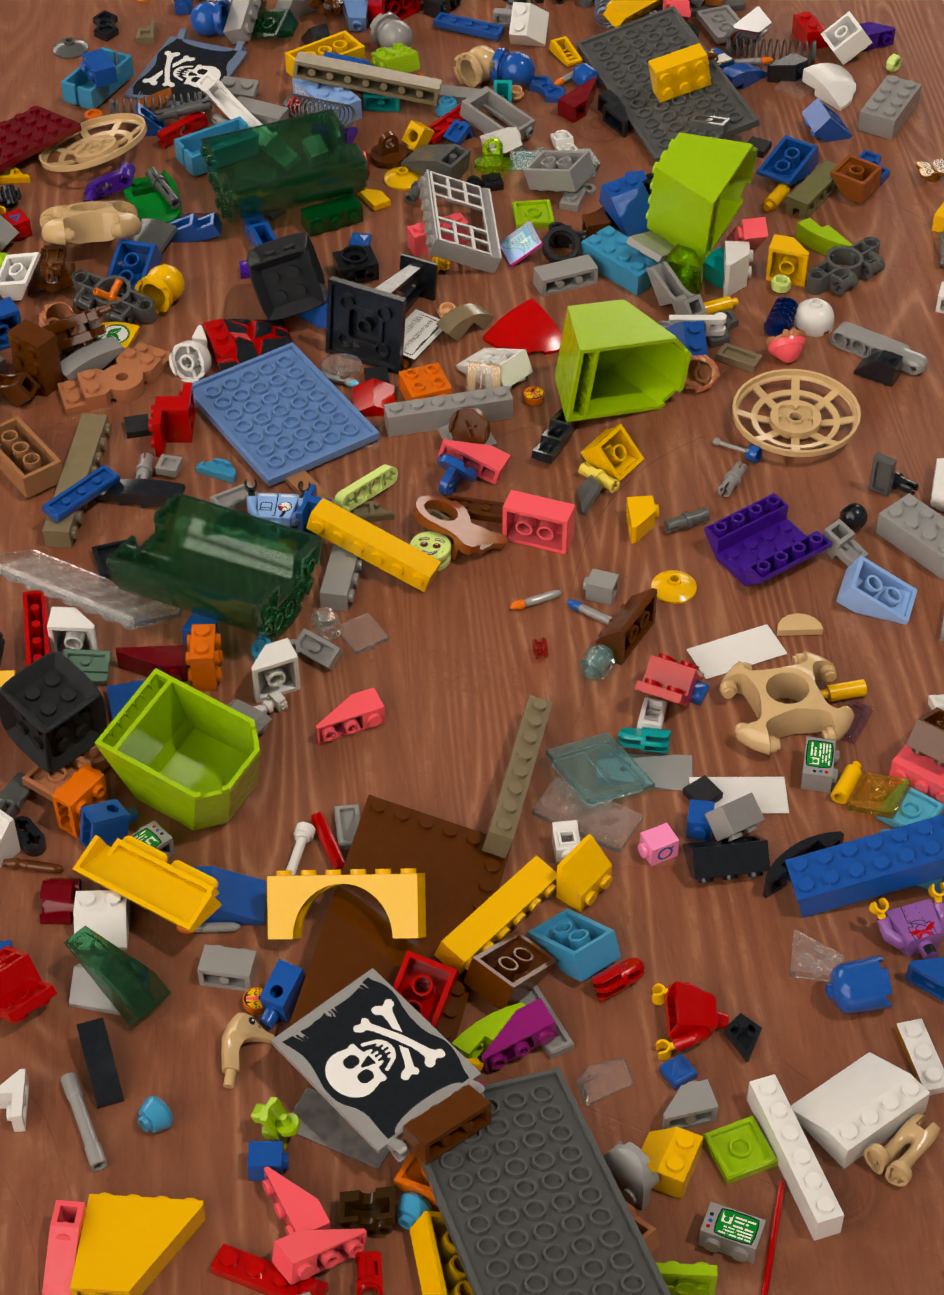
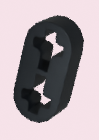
M25 816L14 818L22 850L28 856L37 857L42 855L47 849L44 834L30 818ZM32 840L35 844L38 845L35 846L34 844H30V841Z

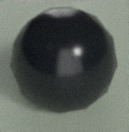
M852 503L840 512L839 519L852 531H855L865 526L868 514L862 505Z

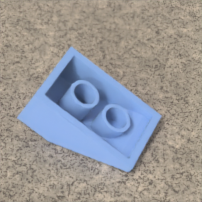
M859 556L846 569L836 602L854 613L906 625L909 622L918 590L865 557Z

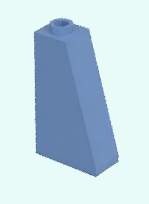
M342 0V8L349 31L367 32L368 0Z

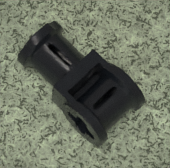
M552 222L549 225V230L556 226H566L572 229V226L561 222ZM575 231L580 238V243L587 238V231ZM562 235L555 236L550 241V247L569 248V245L572 244L568 237Z

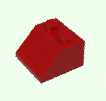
M810 11L793 14L792 34L797 41H801L802 47L806 40L808 42V51L813 40H816V49L829 47L821 35L827 29L823 22Z

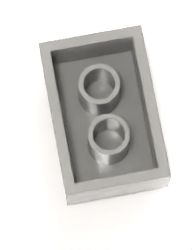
M542 150L523 171L530 190L576 192L595 172V168L589 151Z

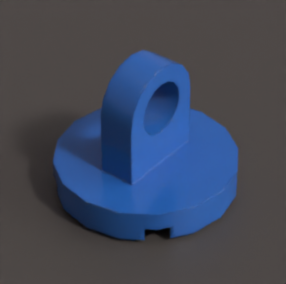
M440 454L436 461L439 466L446 470L439 484V493L452 495L461 479L475 482L478 477V473L474 468L469 467L467 469L464 467L465 463L448 454Z

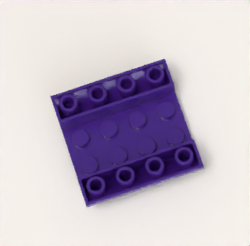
M775 493L704 528L716 560L744 586L762 583L832 547V543L818 531L806 536L787 519L788 504Z

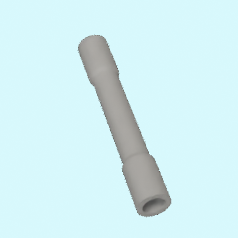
M74 1072L66 1073L61 1077V1083L67 1100L71 1104L85 1145V1152L91 1170L94 1172L101 1171L107 1167L108 1163L85 1105L78 1077Z

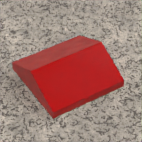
M372 378L353 386V405L364 417L384 416V404L395 402V387L392 384Z

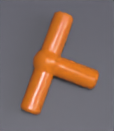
M116 279L109 293L95 288L93 295L109 302L120 299L117 294L123 281Z

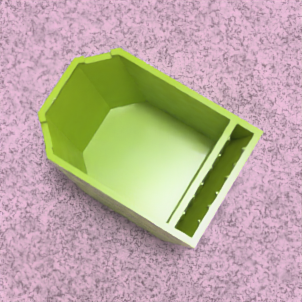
M679 132L676 138L670 141L667 151L664 150L662 152L660 161L655 162L652 168L654 178L650 183L652 192L648 198L650 207L646 213V219H648L647 228L692 258L695 257L696 251L702 264H704L743 205L744 199L741 197L746 184H751L758 148L750 143Z
M625 299L567 306L555 372V381L565 420L573 422L662 409L666 405L664 402L676 391L680 393L684 389L692 353L675 335Z
M157 668L152 671L95 741L97 748L137 800L193 831L228 823L258 785L261 750L255 720Z

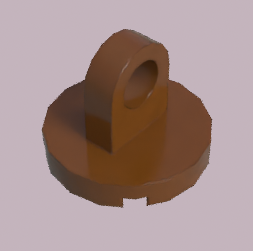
M391 131L383 133L379 138V144L375 145L370 152L372 163L380 168L385 166L386 169L400 167L401 162L408 157L406 147L399 144L397 136Z
M471 406L463 407L454 412L449 420L448 428L449 433L452 434L453 441L485 444L490 436L489 420L478 408Z

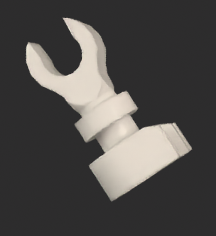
M274 690L267 695L268 700L265 699L261 702L262 705L254 706V708L266 714L272 713L274 711L273 708L280 713L288 709L286 698L278 690Z

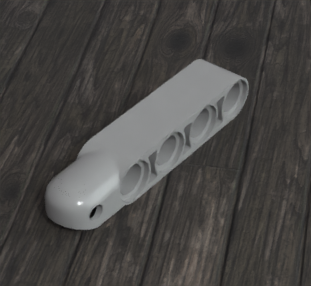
M849 322L841 323L830 337L835 347L863 358L882 350L903 356L901 371L911 375L921 374L928 368L927 357L911 350L908 345Z

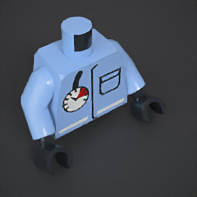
M246 479L244 487L248 492L246 497L247 512L255 518L256 525L260 526V532L267 533V537L272 540L278 539L280 534H291L294 527L299 524L298 519H296V509L298 506H301L304 492L309 490L311 483L309 482V487L306 490H302V481L298 483L301 498L299 494L258 493L255 496V492L258 489L257 480L254 479L255 486L249 488Z

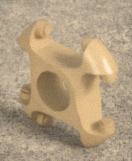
M121 200L56 205L46 209L40 216L43 239L48 243L66 245V243L103 242L117 238L123 240L139 234L142 228L135 206Z
M807 651L792 656L793 665L781 668L752 670L751 663L737 662L723 678L719 690L726 699L732 698L736 693L744 695L758 718L755 722L749 724L739 723L735 726L737 740L745 746L767 755L781 749L779 738L793 734L822 732V738L836 740V743L841 740L851 727L855 714L849 706L835 708L829 705L815 683L816 680L827 682L836 680L837 672L832 662ZM779 698H789L796 700L798 702L793 704H785L777 702L775 700Z

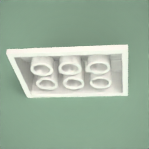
M869 1052L791 1105V1108L798 1122L845 1169L864 1155V1150L868 1145L882 1143L896 1133L914 1114H923L927 1108L930 1092L910 1073Z

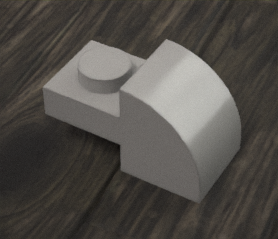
M840 519L824 529L822 535L832 543V547L826 549L827 554L832 560L838 557L849 567L859 556L868 557L869 553L853 540L855 533Z

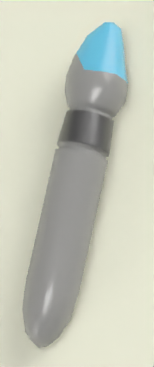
M321 371L331 382L343 384L347 387L359 384L354 378H346Z

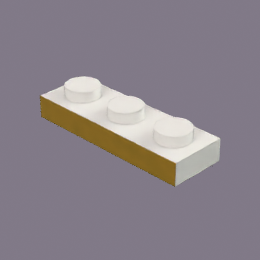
M922 1018L896 1023V1034L916 1080L930 1092V1095L944 1093V1068Z

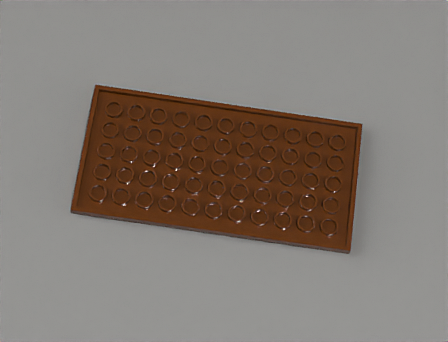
M368 795L341 875H349L350 869H366V874H375V869H391V874H400L401 868H416V873H425L426 937L393 938L389 917L382 904L371 893L351 884L337 885L288 1028L372 968L393 987L407 950L442 963L434 955L441 941L499 889L509 852L506 859L484 852L482 848L486 838L485 833ZM466 969L459 974L451 998L436 1028L450 1043L457 1038L471 989L463 982L467 973Z

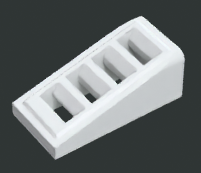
M645 697L637 728L662 729L668 701Z

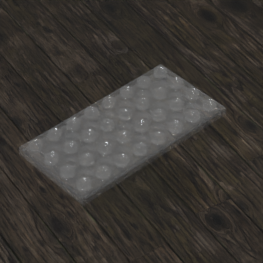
M28 549L0 554V575L5 576L7 581L20 582L25 584V588L40 590L44 592L45 596L50 598H60L64 604L82 607V611L86 613L102 615V619L110 622H119L123 628L135 630L137 627H147L150 624H159L163 621L170 622L172 619L180 618L183 609L37 550Z

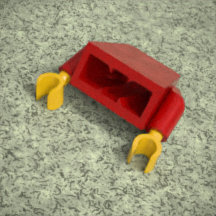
M675 981L668 988H665L660 983L653 986L652 1002L655 1005L665 1003L668 1038L672 1039V1042L665 1039L657 1041L655 1045L656 1050L666 1049L658 1053L659 1060H668L672 1055L671 1050L676 1049V1051H680L708 1040L717 1028L725 1029L728 1026L729 1015L728 1013L717 1011L715 996L703 991L694 983Z

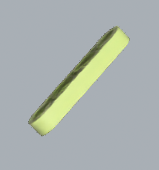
M387 464L380 466L339 491L335 496L334 504L350 512L392 486L398 477L397 468Z

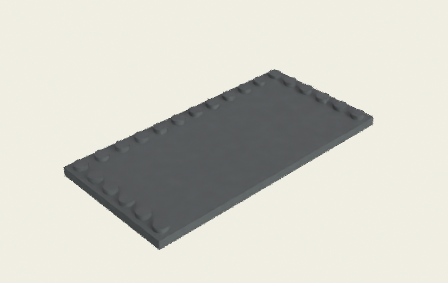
M675 6L576 42L577 48L586 62L598 71L599 81L605 90H611L622 101L628 115V124L654 162L660 161L662 152L664 150L667 151L670 141L675 139L679 132L683 133L688 128V120L695 114L730 118L729 127L722 139L760 126L758 117L714 59L708 60L711 77L710 86L661 103L652 91L648 61L698 43L708 53Z
M559 1067L484 1085L485 1092L483 1094L491 1102V1124L429 1164L425 1165L420 1161L474 1295H671Z

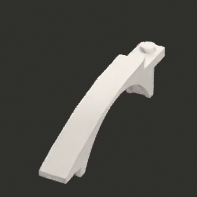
M207 71L195 83L230 120L241 117L248 124V127L250 126L258 134L259 148L269 157L273 158L284 170L289 172L301 160L287 146L278 132H272L257 120L216 76Z

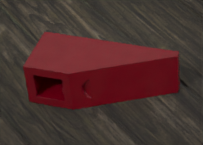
M593 77L559 98L558 115L573 123L585 117L596 95L597 78Z

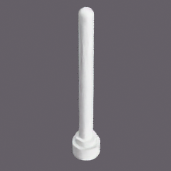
M299 822L294 831L296 843L286 870H292V875L296 874L305 845L313 840L316 832L315 827L307 822Z

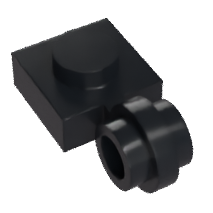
M500 173L481 175V179L478 176L472 175L466 181L481 186V188H489L491 192L504 190V183Z

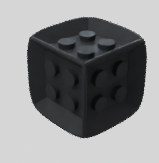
M306 232L287 235L263 243L249 251L247 265L250 278L260 306L269 321L301 314L315 309L326 302L327 287L312 241Z
M51 652L37 659L12 676L0 688V719L4 729L12 741L37 766L48 773L65 767L95 745V741L107 728L106 706L100 691L72 661L59 652Z

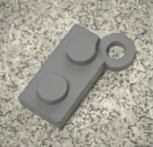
M586 183L576 192L565 191L559 203V209L578 212L586 195L596 193V186Z
M306 628L302 630L297 640H289L291 645H296L295 652L297 656L301 653L331 671L344 651Z

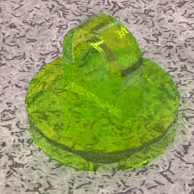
M492 137L483 144V156L474 159V168L485 173H495L497 169H502V172H506L511 169L512 161L503 156L502 142L498 138ZM490 143L495 144L496 152L490 150Z

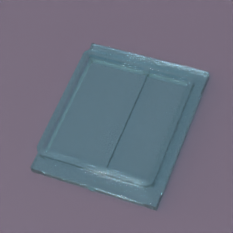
M608 732L550 748L545 753L551 759V765L578 796L591 806L655 787V783Z

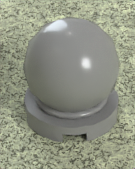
M390 11L383 15L380 13L370 24L371 35H369V38L377 46L390 48L393 47V44L403 43V45L411 47L413 42L412 30L407 23L401 21L394 13Z

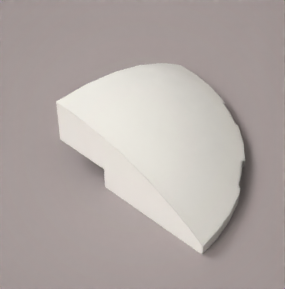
M819 63L803 69L802 82L815 89L814 96L839 111L845 109L852 102L853 95L856 93V83L852 75L845 68L834 63Z

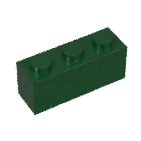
M349 194L300 208L301 225L309 236L312 237L363 222V205L354 194Z

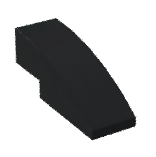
M611 90L598 94V110L603 114L602 121L622 137H627L628 115L622 101Z
M103 1017L76 1024L97 1108L124 1102Z

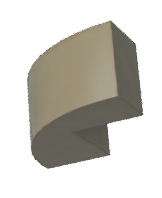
M464 304L450 310L436 325L459 342L473 323L484 330L494 317L480 305Z

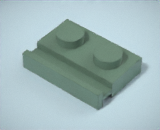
M64 649L63 655L72 661L95 685L108 686L112 659L111 651Z

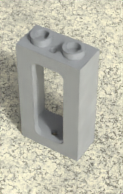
M487 86L461 103L459 116L485 134L503 129L504 127L481 112V109L487 110L508 126L517 127L521 134V142L534 134L536 120Z

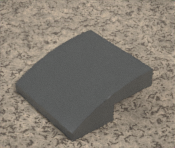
M695 114L688 120V128L683 133L722 139L729 127L730 118Z
M142 218L140 233L127 240L156 244L162 253L178 228L160 220Z

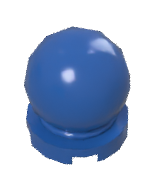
M218 0L216 3L204 1L196 4L190 14L192 28L196 33L205 37L217 34L226 36L223 31L231 3L228 0Z
M502 47L496 50L492 62L495 63L494 71H490L492 83H494V80H512V85L524 87L533 80L536 68L529 55L523 52L510 53L509 49Z

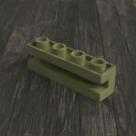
M825 160L810 175H807L805 180L798 184L792 193L787 195L785 199L786 213L793 215L799 209V218L803 220L809 218L838 189L830 176V172L837 164Z

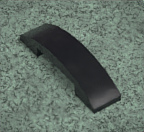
M841 831L818 834L804 839L787 849L770 867L764 882L763 896L768 898L785 887L788 874L785 860L842 844L844 834Z

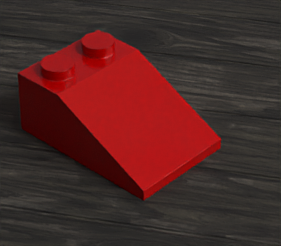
M368 0V22L371 24L378 14L381 13L383 15L388 13V11L397 15L402 21L420 11V0Z
M407 950L393 988L436 1029L458 980V969Z

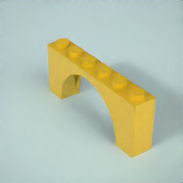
M401 868L400 874H391V869H375V874H366V869H350L349 875H341V869L325 870V875H316V870H301V875H292V870L276 871V876H267L268 939L302 938L304 919L312 903L323 892L340 884H351L361 887L371 893L382 904L391 923L393 938L426 937L425 873H416V868Z

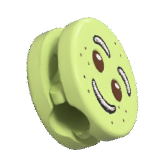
M426 531L416 535L411 540L410 545L441 561L438 571L445 569L450 564L451 542L444 534Z

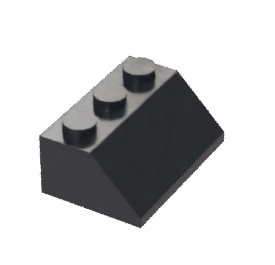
M758 835L743 836L732 841H728L726 838L718 842L717 840L683 843L690 877L698 879L699 883L712 882L713 877L723 876V880L738 879V874L748 873V877L763 876V871H769L770 869L768 840Z

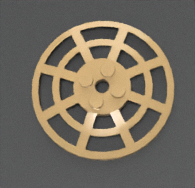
M132 113L109 114L81 122V131L39 153V160L45 169L54 172L77 171L103 164L124 154L137 145L147 132L146 122L140 115ZM122 123L139 125L131 133L126 130H119ZM114 124L112 130L93 135H90L87 131L103 125ZM78 134H81L83 139L73 143L66 149L58 147L66 140ZM116 135L124 136L118 141L115 138ZM128 140L126 145H124L123 147H119V145ZM52 151L61 153L58 159L59 162L47 163V159ZM67 155L75 156V159L65 161Z
M802 369L773 370L751 378L737 391L732 406L734 423L747 440L771 453L790 457L821 456L842 448L856 435L861 418L860 405L847 387L829 376ZM791 380V390H780L766 394L760 387L773 381ZM800 380L822 385L831 391L823 398L815 393L800 390ZM753 390L760 399L754 405L751 413L740 410L739 406L742 400ZM838 395L841 396L849 405L853 416L840 418L837 409L830 402ZM791 396V400L782 401L778 404L773 401L780 397ZM799 397L811 399L818 403L812 405L808 402L799 400ZM765 404L772 409L770 417L758 415L759 410ZM826 408L833 419L821 420L820 411ZM739 417L751 420V424L759 436L754 437L740 423ZM758 422L770 424L773 430L764 433ZM853 423V428L849 435L839 442L832 440L838 433L840 425ZM833 426L831 432L826 437L817 433L820 427ZM782 436L791 439V444L782 443L773 438ZM809 437L818 441L811 444L800 445L801 439H806ZM765 441H768L769 443L774 444L776 446H772L768 443H765ZM824 444H825V445H828L827 447L820 448V449L804 450V449L816 448V447L822 446V445H824Z

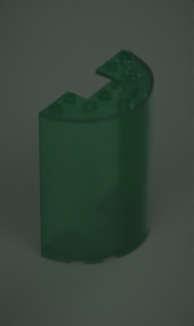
M333 109L201 139L200 154L202 158H205L208 181L212 184L216 197L217 210L220 209L222 219L225 218L229 223L365 191L367 187L365 180H368V161L356 143L346 144L344 125Z
M177 492L155 512L153 517L155 533L148 540H145L136 550V537L131 535L107 558L106 566L109 568L110 577L115 586L121 590L267 638H277L285 633L294 623L303 608L301 603L304 594L309 595L314 582V578L311 575L315 569V564L319 565L323 537Z

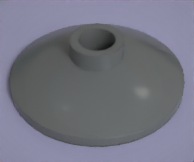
M72 37L60 40L53 46L54 55L62 59L78 58L88 51V44L84 40Z

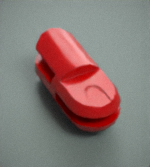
M629 958L591 977L598 1000L604 1002L628 988L630 984L641 979L645 974L642 960L639 958Z

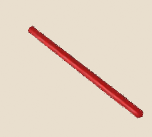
M784 1180L779 1181L760 1295H768L786 1185Z

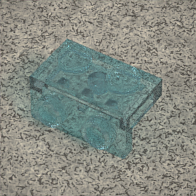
M519 146L511 150L510 169L524 170L546 148L534 147V150H527V146Z

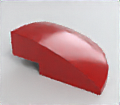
M533 298L509 311L483 335V340L495 348L526 349L528 356L532 352L543 351L545 355L557 353L560 350L562 334L556 324Z

